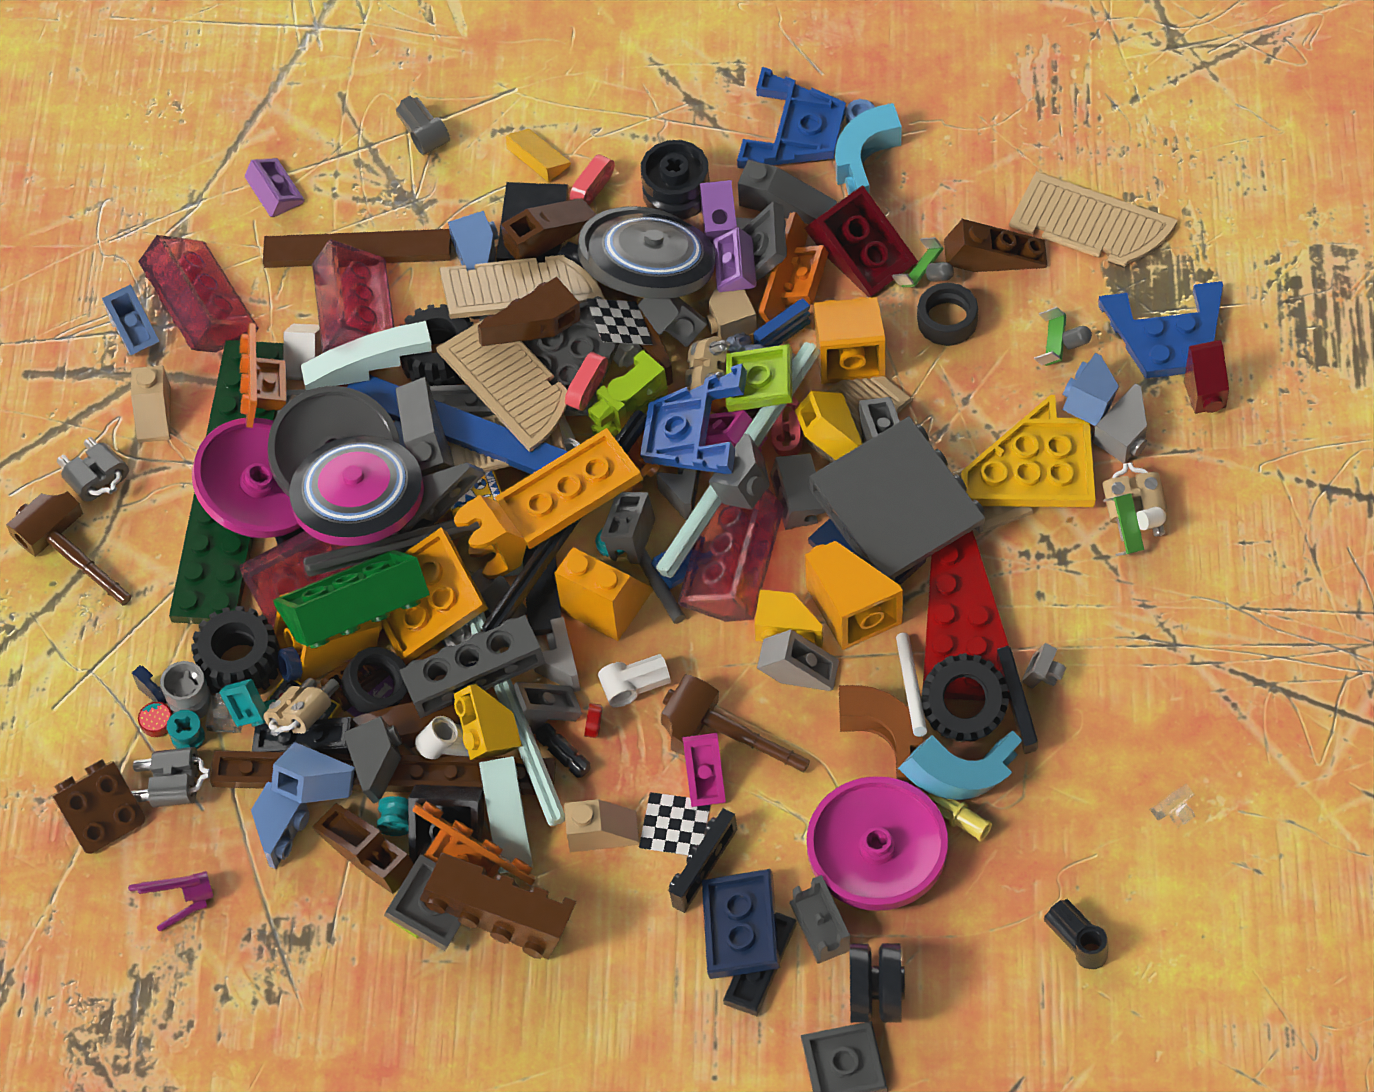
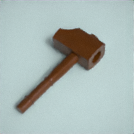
M68 491L59 495L41 493L29 505L23 504L17 510L16 516L6 525L12 538L27 552L36 557L50 544L70 563L82 570L83 574H87L102 587L108 596H112L122 606L131 600V595L118 582L111 579L95 565L94 561H91L62 534L83 515L80 503Z
M685 674L676 690L670 689L664 697L663 704L666 706L661 713V724L670 734L671 750L676 753L685 755L683 737L697 736L703 726L706 725L738 742L751 746L752 749L755 748L785 763V766L789 765L803 773L810 763V760L794 753L793 750L790 751L760 736V733L756 734L744 725L714 711L719 701V691L697 677Z

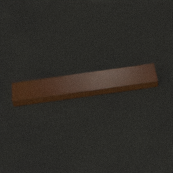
M449 229L264 236L262 262L264 268L450 261L451 236Z

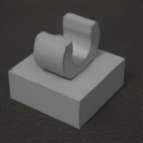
M1047 643L1042 645L1032 655L1021 682L1034 688L1041 681L1054 686L1057 679L1061 680L1066 667L1059 662L1053 661L1057 649Z

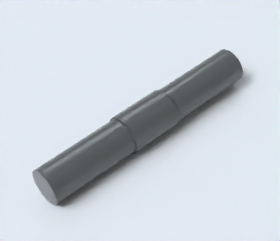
M645 549L639 565L673 623L678 624L685 619V615L667 584L651 565L652 559Z

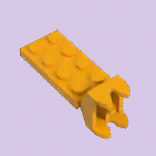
M606 428L495 496L496 501L482 495L477 496L458 510L454 517L456 527L470 526L474 522H478L480 528L473 532L468 541L470 545L468 553L470 557H483L490 552L496 553L495 558L487 562L482 572L485 578L495 579L499 575L505 576L521 566L526 545L529 549H532L640 482L643 478L641 472Z

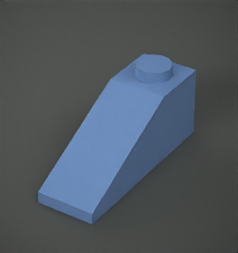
M484 211L448 222L451 241L461 265H466L467 271L475 270V264L495 262L496 248L494 240L499 239L494 221L488 222Z

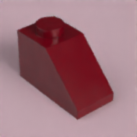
M1221 340L1189 346L1184 384L1195 414L1202 412L1213 413L1227 406L1229 384Z

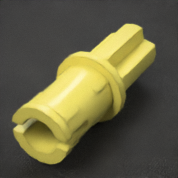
M929 793L928 797L938 807L942 816L949 820L950 826L956 827L957 825L976 837L980 842L986 838L992 828V822L987 821L968 809V804L965 802L960 804L954 799H945Z

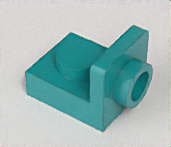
M252 679L226 685L219 691L236 727L247 724L255 727L265 723L263 714L269 709L271 703L276 702V699L263 702Z

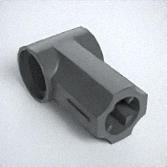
M408 96L401 100L400 105L396 108V114L410 132L415 147L422 155L450 141L448 130L439 117L434 118L418 97Z

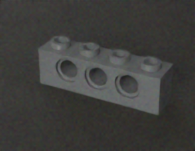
M524 615L519 618L508 619L501 626L487 632L476 633L469 640L458 645L444 647L437 654L426 659L412 661L407 667L399 671L417 713L422 718L454 704V693L469 685L477 684L483 690H486L546 662L540 645ZM503 647H509V649L503 653H496L499 649ZM471 661H478L474 666L465 667ZM446 675L442 680L434 681L437 676Z

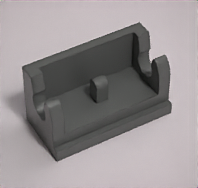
M811 454L780 456L775 459L770 477L785 530L792 529V527L818 523L817 516L809 515L825 513L822 506L809 490L810 475L816 472Z
M622 492L615 496L600 536L601 542H605L608 555L613 561H617V550L620 549L627 553V559L630 564H640L655 522L648 492Z
M822 875L813 878L811 881L812 886L805 891H802L800 886L795 887L793 890V900L790 901L791 908L817 964L850 951V934Z

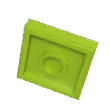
M790 344L726 354V374L731 373V367L737 364H743L747 370L744 395L726 398L728 412L792 403V349Z

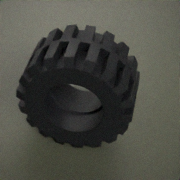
M434 304L427 305L428 309L422 310L419 308L415 310L414 316L408 315L404 319L405 325L426 321L431 346L445 343L474 325L473 322H470V317L450 319L446 304H441L437 308L434 307ZM423 352L400 356L404 374L407 379L411 378V382L426 377L429 386L456 385L459 382L462 385L465 384L438 353Z
M236 606L234 611H230L229 607L223 608V613L218 615L216 612L210 614L208 622L203 620L199 624L201 632H194V643L191 644V651L195 664L201 668L211 692L217 695L224 686L249 679L253 680L257 690L261 687L266 690L270 686L269 679L275 680L278 676L276 669L278 668L277 653L280 650L274 629L269 624L268 619L263 614L258 616L257 610L252 608L245 612L243 606ZM248 645L253 647L245 657L239 660L227 661L221 659L222 655L234 646Z
M967 653L949 656L942 662H938L925 679L921 696L925 718L935 731L937 730L947 739L950 738L959 742L978 740L989 735L997 728L1006 714L1009 703V690L1003 679L1004 676L1000 670L998 671L991 661L982 659V656L975 654L974 656L967 655ZM958 678L974 679L982 686L985 692L984 707L974 717H956L945 705V690L952 681Z

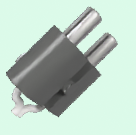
M92 437L84 441V446L88 449L85 451L87 458L84 460L78 456L70 461L66 455H61V458L58 457L57 463L62 467V478L86 502L96 499L105 492L109 494L117 490L115 486L123 481L129 472L127 464L108 444L97 443ZM109 484V485L111 486V489H110V488H107V487H105V488H103V487H104L105 485Z
M195 747L154 751L150 759L134 760L133 762L135 772L152 771L153 777H149L148 789L131 792L137 802L149 801L152 807L191 804L195 802L196 793L201 788L203 780L210 777V769L204 768V762L199 758ZM200 769V771L204 774L199 777L196 783L194 781V777H198Z

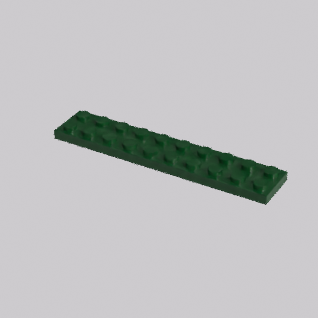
M225 340L206 436L226 422L246 418V414L240 413L242 394H245L240 393L241 376L245 374L240 373L241 355L245 354L239 352L240 341ZM256 342V357L284 360L283 343ZM256 408L255 418L274 421L278 410ZM195 492L169 618L173 623L200 624L203 620L208 622L210 620L209 615L214 612L217 615L223 613V608L229 607L230 611H234L236 606H241L254 537L235 533L217 523L201 506Z

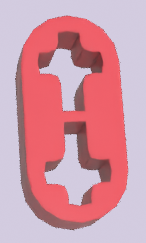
M597 154L573 184L570 200L583 198L590 205L611 178L615 165L614 161L601 154Z
M590 352L567 390L565 404L579 411H583L606 373L608 366L607 357L594 352Z
M792 397V403H787L785 406L791 407L792 410L789 412V421L785 422L782 415L785 411L784 408L771 428L772 444L779 456L797 455L802 449L803 431L795 413L799 402L794 397ZM789 431L792 441L789 442V446L785 447L782 442L785 441V432Z

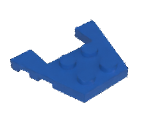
M762 67L756 87L757 96L786 101L775 143L743 139L737 158V168L744 169L748 160L767 165H780L833 159L845 116L846 102L814 88L810 90L796 85V80L787 76L784 79L773 74V70Z
M1219 281L1194 284L1193 296L1197 309L1196 313L1134 320L1127 293L1099 296L1098 306L1102 313L1105 312L1110 319V325L1115 333H1119L1125 342L1126 350L1145 379L1185 374L1189 346L1212 342L1215 339L1223 283Z
M743 364L731 367L732 372L718 378L714 374L705 378L703 385L690 391L685 387L650 402L640 452L644 462L732 474L736 451L732 443L725 442L707 446L705 444L712 400L744 395L747 370Z

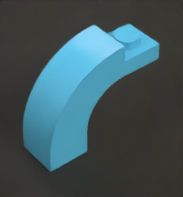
M894 103L866 110L852 119L841 132L835 150L837 185L846 184L848 195L862 185L869 193V183L863 163L870 155L883 149L901 146L902 126Z
M1012 730L999 740L982 760L967 761L954 756L932 735L920 744L898 769L915 785L932 795L951 800L971 799L986 793L1012 773L1007 765L1018 755L1014 749L1021 743L1022 739Z

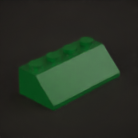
M392 550L278 597L273 602L296 642L307 647L310 646V648H317L327 644L330 641L329 637L336 634L348 635L360 629L359 625L369 620L371 622L382 621L390 617V612L395 609L415 607L421 603V598L430 594L418 558Z

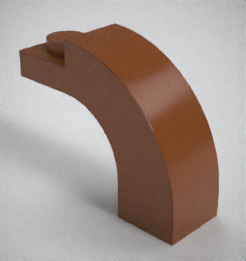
M839 685L840 732L865 731L877 734L885 739L895 753L897 779L911 784V780L898 767L924 741L923 736L918 737L913 733L909 708L895 696L877 688L862 685Z

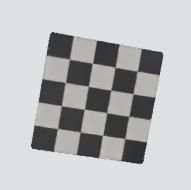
M586 299L602 342L653 345L637 302Z
M651 792L649 794L639 848L688 855L694 845L699 846L704 838L710 805L691 807L689 797Z

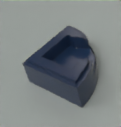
M139 665L132 672L138 689L154 702L166 704V698L162 689L150 679L153 675L144 666Z

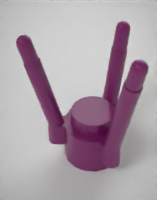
M206 871L186 877L142 882L128 886L129 891H137L139 894L182 888L185 902L193 901V904L157 926L158 931H163L197 910L207 908L205 900L214 897Z

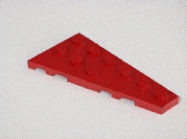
M973 530L931 555L923 685L928 673L931 672L938 662H942L949 656H957L963 653L982 656V659L991 661L999 671L1000 668L996 658L997 649L1009 646ZM958 678L947 686L944 699L985 701V692L982 686L974 679Z

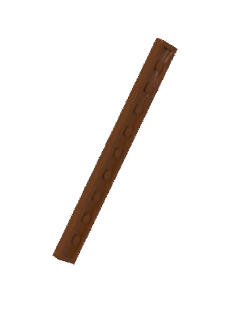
M214 751L210 783L212 787L264 789L267 782L272 783L273 764L284 752ZM322 753L354 767L350 754ZM401 755V760L385 792H412L415 784L483 787L479 762L506 757H486L470 760L469 756H440L437 759H428L422 755ZM514 757L521 795H536L522 758ZM543 758L554 785L555 758ZM355 770L352 791H362Z

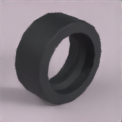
M940 283L928 288L920 296L917 306L919 330L925 338L935 344L945 346L957 345L968 340L975 332L978 322L977 299L970 290L959 284ZM951 303L963 308L967 315L963 321L957 324L943 325L933 321L929 317V311L939 304Z
M368 647L358 652L344 669L341 680L343 694L349 704L365 714L396 706L408 692L399 671L407 666L402 658L391 650L382 647ZM371 664L383 668L393 680L394 690L392 694L386 698H378L368 694L358 682L357 674L359 669L364 665Z

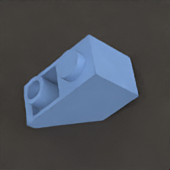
M1095 353L1088 363L1083 361L1076 372L1075 378L1069 380L1063 392V396L1067 397L1062 410L1094 426L1108 413L1119 388L1101 355Z
M294 742L273 764L271 791L299 803L349 798L352 794L355 767Z
M267 782L251 812L268 864L276 869L281 859L285 860L290 854L293 845L292 840L298 830L302 831L307 825L309 810L306 803L296 802L271 791V783Z

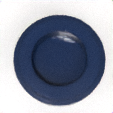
M293 646L280 649L277 653V664L283 679L287 682L301 679L302 664L296 649Z

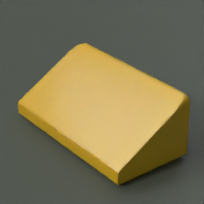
M530 129L510 133L505 137L507 149L547 182H551L571 165L568 159Z

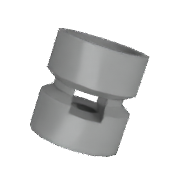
M188 661L176 662L168 666L161 676L160 684L171 713L174 714L180 710H190L196 713L199 719L203 718L210 711L212 695L201 668L195 663Z

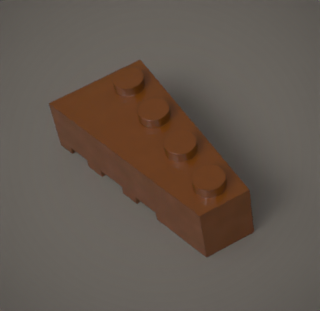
M441 852L420 901L425 902L426 907L436 913L444 914L446 912L457 917L458 921L468 928L476 929L479 927L489 932L490 936L498 942L504 944L511 942L522 947L523 952L533 958L541 959L543 957L548 960L561 938L577 901L565 897L562 903L548 898L549 891L536 886L533 890H524L519 888L514 878L503 874L494 875L491 878L486 876L487 871L485 868Z

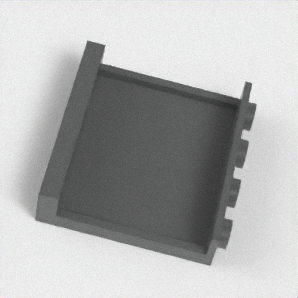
M910 416L810 475L809 490L856 555L893 581H895V577L973 529L981 533L986 517L982 505L977 500L972 501L966 493L967 488L961 477L957 474L953 475L948 469V463L943 453L939 449L934 450L930 445L928 434L922 425H915Z

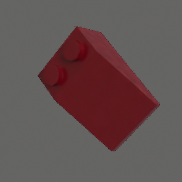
M863 185L804 228L816 245L825 246L829 252L827 258L869 298L894 280L892 275L902 274L918 262Z

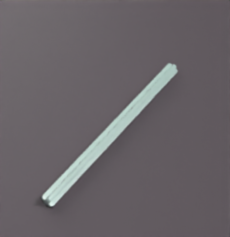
M805 342L792 360V396L820 355V350L814 343ZM787 404L761 407L744 434H750L756 446L759 447ZM711 484L658 562L656 569L662 576L671 578L675 575L721 505L722 501Z
M484 612L468 622L472 635L481 632L482 626L487 620ZM508 679L493 687L499 702L514 713L522 744L518 750L547 823L550 826H556L565 821V813L529 723L523 713L512 681Z

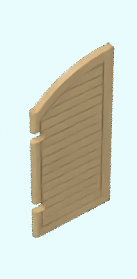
M1036 171L1009 223V227L1032 235L1037 228L1044 231L1042 234L1043 239L1098 258L1103 251L1110 254L1108 257L1109 262L1126 267L1127 264L1149 255L1163 244L1173 232L1178 220Z
M564 255L545 257V262L538 264L536 258L475 264V270L468 271L466 265L439 268L450 319L497 314L505 309L513 300L523 298L534 291L539 284L549 282L555 277H558L580 304L587 301V298L592 299L598 296L604 299L601 289L593 277L581 266L564 257Z
M481 320L436 347L437 353L529 452L541 445L558 426L567 406L565 404L567 388L561 382H557L553 386L549 383L555 376L522 341L481 346L478 334V325L483 321Z

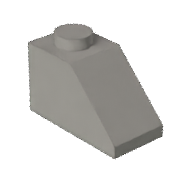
M1135 383L1095 425L1093 443L1123 464L1133 455L1135 457L1139 456L1147 444L1145 439L1147 421L1141 386Z
M788 630L763 639L757 669L781 684L830 691L834 688L839 660L793 630Z

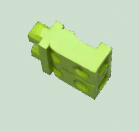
M644 350L633 357L635 367L627 374L613 379L608 384V388L603 385L596 391L598 402L588 409L589 417L595 423L591 426L593 435L606 428L613 437L618 435L634 411L641 410L643 413H646L650 402L668 395L665 369Z

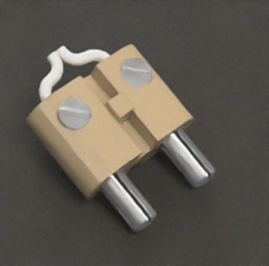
M712 336L694 342L690 346L687 360L690 363L689 370H686L685 387L689 391L703 385L705 378L714 374L718 378L725 375L724 370H721V365L719 364L725 363L726 352L729 349L727 346H730L727 340H723L718 336Z
M1125 463L1121 471L1116 472L1111 479L1102 483L1106 499L1131 493L1136 513L1152 507H1160L1167 513L1161 479L1157 472H1147L1143 468H1135L1133 463ZM1128 467L1132 472L1142 473L1136 474V477L1133 478L1128 476L1119 477L1127 472ZM1106 501L1110 522L1118 524L1121 541H1124L1115 501ZM1164 525L1152 528L1154 536L1165 534Z
M308 678L300 687H289L276 702L269 705V709L263 714L265 722L272 730L270 733L273 736H277L281 732L288 733L290 730L293 733H305L331 706L329 697L339 688L338 682L335 679H330L322 689L316 688V681Z

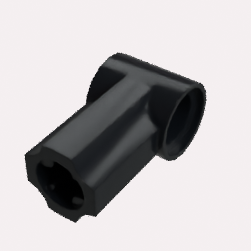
M1068 899L1059 900L1044 916V922L1075 953L1079 965L1086 969H1097L1103 966L1108 957L1107 934L1099 926L1092 925ZM1087 944L1099 946L1098 949L1093 951L1086 950L1083 947Z

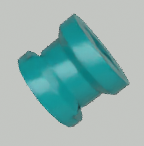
M177 711L167 721V731L176 749L195 747L197 750L203 744L205 732L198 715L193 711Z
M398 796L380 799L378 811L381 813V817L377 820V829L382 834L388 836L408 834V799Z

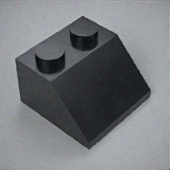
M415 784L408 798L409 856L414 864L420 854L424 856L440 831V828L412 811L416 802L422 806L426 801L433 804L444 812L441 818L452 825L455 820H458L473 830L471 837L482 842L484 824L483 787Z

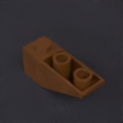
M583 198L528 208L501 224L504 246L515 260L538 258L580 233L585 223L594 217L596 213Z
M961 219L944 239L946 262L955 268L971 272L1040 269L1048 266L1045 240Z
M555 277L549 282L539 284L534 291L523 298L513 300L505 309L497 314L487 316L478 325L479 343L481 346L554 337L580 321V302L558 277Z

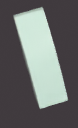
M514 757L479 762L493 843L503 849L500 855L512 862L516 857L533 867ZM502 867L498 870L499 874L508 872Z

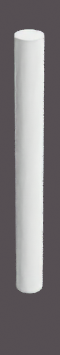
M899 633L896 636L913 733L915 736L921 737L927 733L910 637L907 633Z

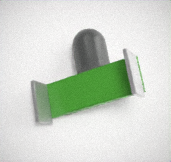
M936 237L920 239L928 250L909 275H892L898 285L902 287H915L925 273L931 282L948 281L953 277L954 269L950 263H933L944 249Z
M1058 307L1041 312L1039 316L1045 321H1049L1046 353L1034 357V359L1041 365L1046 366L1062 361L1063 345L1069 350L1090 342L1092 332L1086 326H1078L1065 331L1066 314Z

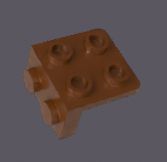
M101 759L85 768L87 775L77 781L74 780L73 776L63 780L54 786L57 792L51 795L82 849L88 854L94 853L141 826L146 820L143 811L114 761L105 764L104 760Z

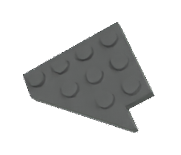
M597 296L592 299H602V297ZM587 301L580 304V321L558 335L522 341L555 376L549 383L553 386L557 382H561L567 390L590 352L607 357V370L596 391L602 386L620 344L602 342ZM596 391L583 411L570 406H566V410L589 416L588 409L595 402L597 397Z

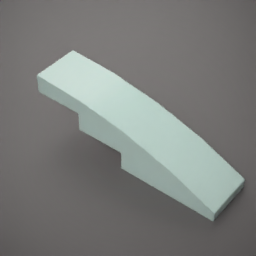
M426 321L393 327L357 338L301 365L305 390L370 381L369 371L401 366L400 356L432 351Z

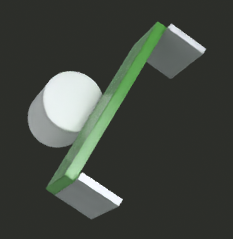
M1131 493L1103 499V502L1115 501L1126 551L1117 553L1116 556L1144 550L1140 529L1144 531L1159 527L1166 521V513L1160 507H1152L1136 513Z

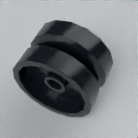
M667 140L654 145L648 150L641 161L643 200L646 206L670 213L682 220L696 216L702 211L700 183L710 182L708 159L703 150L695 144L683 140Z
M850 943V1023H869L872 1018V1000H879V1017L883 1022H901L902 999H905L904 966H901V944L882 943L879 948V966H872V950L869 944Z

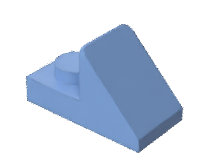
M131 284L101 298L113 328L116 327L129 355H133L159 342Z

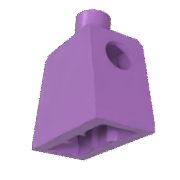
M731 180L700 183L704 233L712 244L714 239L737 228Z

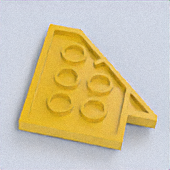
M1049 395L961 471L960 477L966 485V493L972 501L977 500L982 506L1094 507L1096 498L1090 423L1080 418H1057L1055 395Z

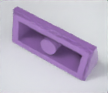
M277 158L250 161L245 173V179L270 217L278 216L303 204L304 198Z
M737 227L714 239L717 291L728 292L756 287L753 241L751 236Z

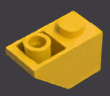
M811 391L795 409L804 436L834 460L839 459L863 444L843 393Z
M760 589L754 624L755 641L763 642L765 638L793 630L822 648L823 625L794 593Z
M477 684L469 685L454 693L455 711L460 718L463 730V743L468 750L470 760L504 755L522 746L514 713Z

